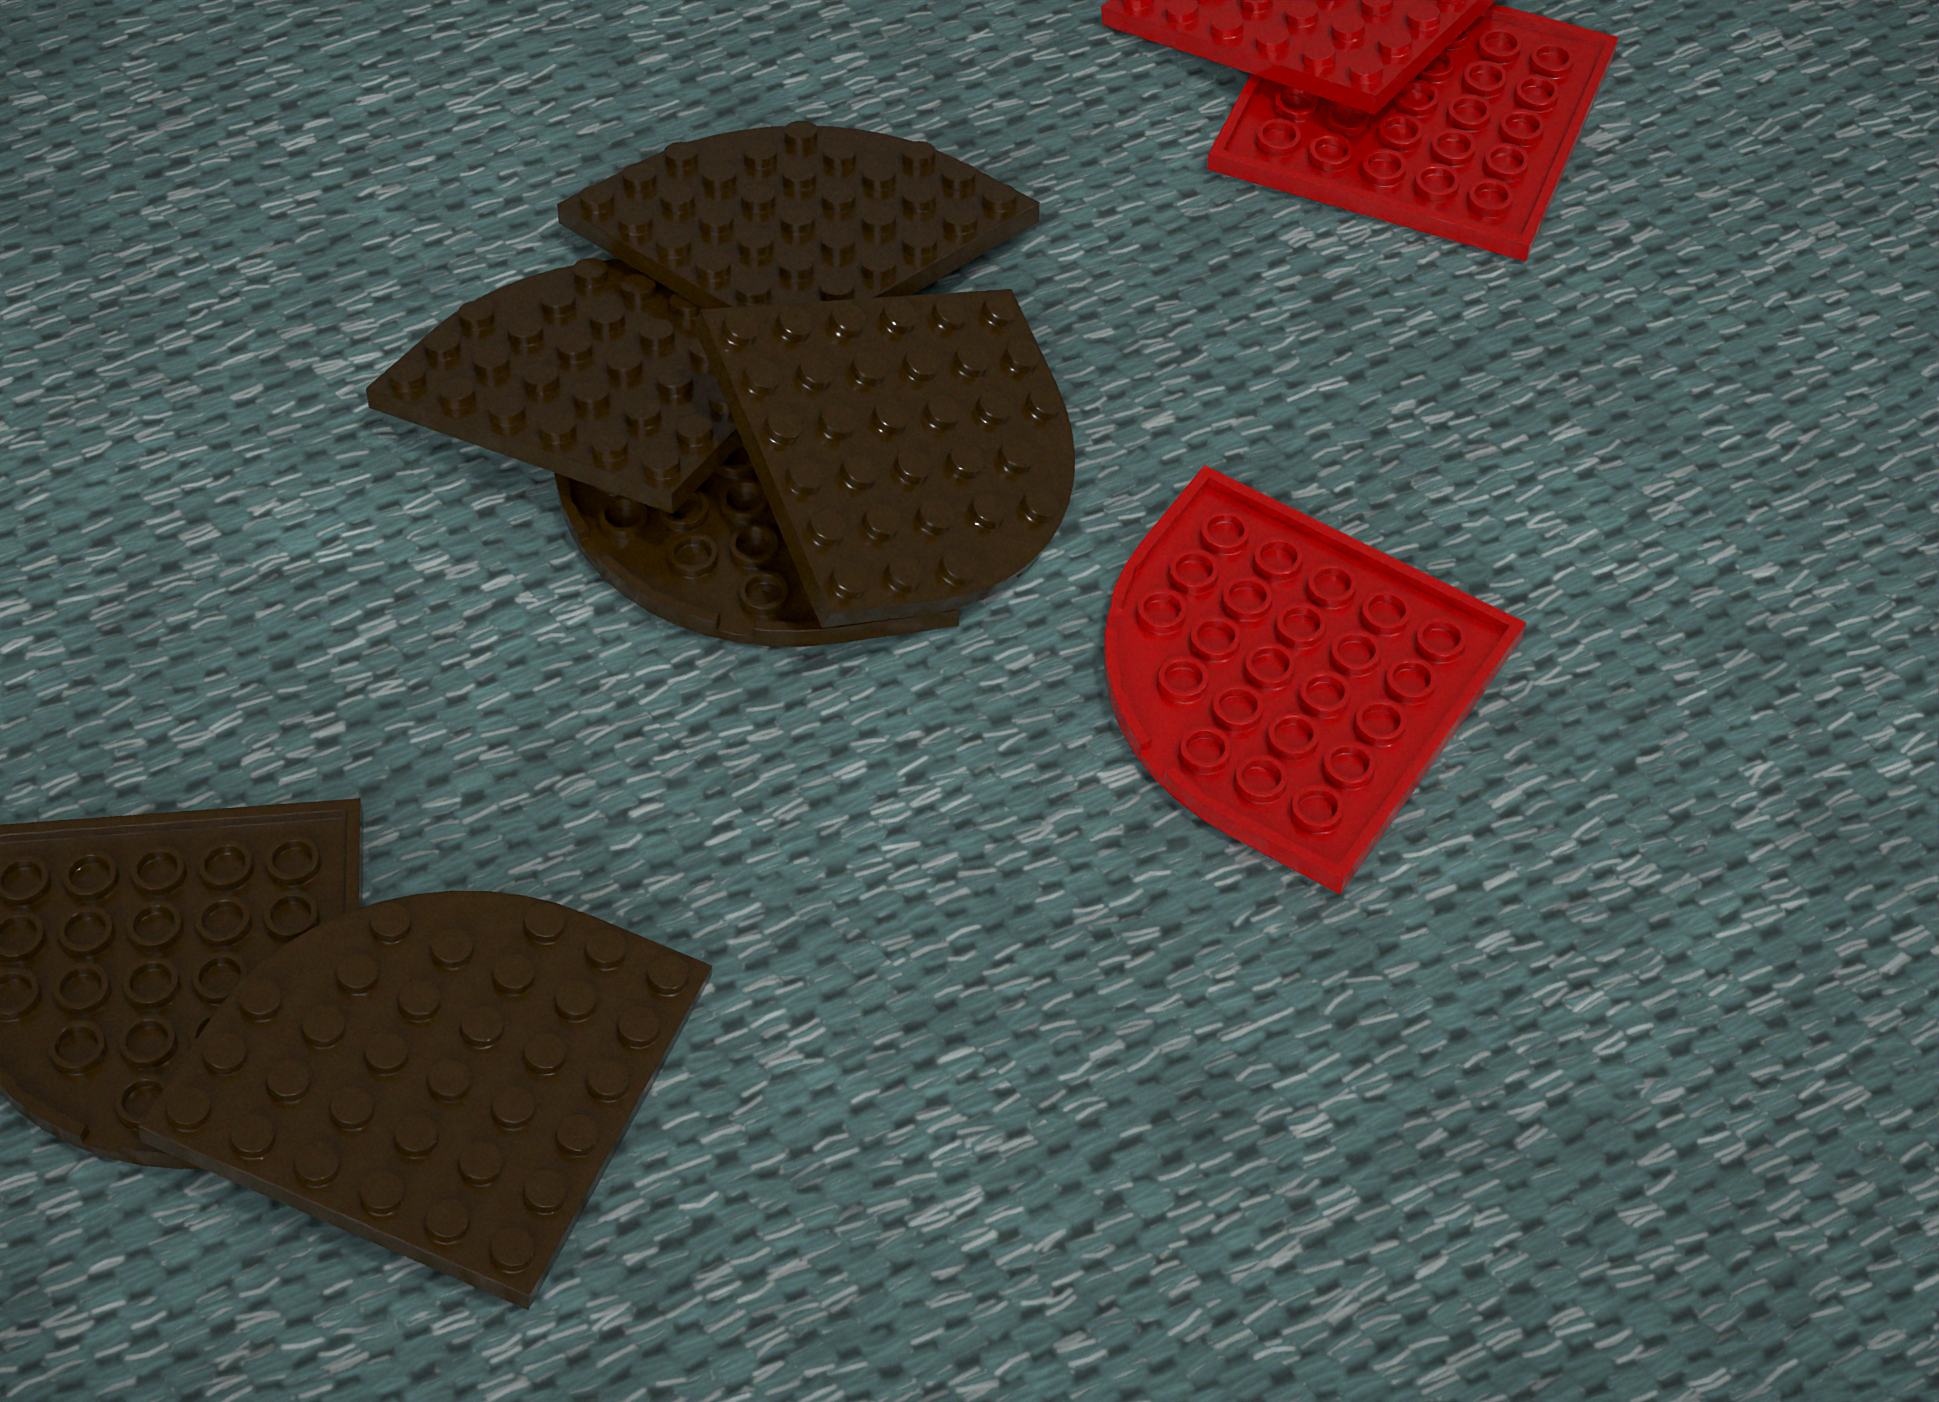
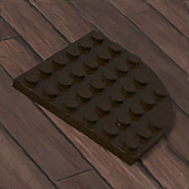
M794 121L786 126L744 129L716 134L689 142L672 143L664 151L638 163L628 165L622 171L595 185L585 187L579 193L558 203L557 209L559 224L699 307L715 309L911 296L1038 223L1040 202L1015 190L1012 186L1004 184L975 169L972 165L936 150L928 142L911 141L888 134L860 129L816 126L809 121Z
M585 258L577 261L572 266L557 268L526 277L502 286L474 301L464 303L458 311L435 327L366 388L368 406L371 409L672 514L743 443L693 326L700 310L703 308L620 259L601 260Z
M1012 289L700 310L693 326L822 628L927 615L962 608L992 596L1000 586L1008 583L1016 576L1018 578L1022 576L1045 550L1061 525L1070 503L1075 476L1073 433L1066 405L1057 383Z
M743 443L673 514L554 473L563 518L573 540L587 561L610 585L626 598L648 612L682 628L737 643L771 647H807L959 626V609L927 615L822 628Z
M361 799L1 824L0 1094L20 1114L41 1129L77 1148L109 1159L141 1166L203 1169L141 1142L138 1126L212 1016L236 986L260 963L288 942L315 926L346 912L363 907L364 812Z
M443 891L414 894L380 901L346 912L298 936L260 963L236 986L212 1016L138 1126L140 1141L529 1310L712 975L713 966L592 915L558 903L524 895L492 891Z

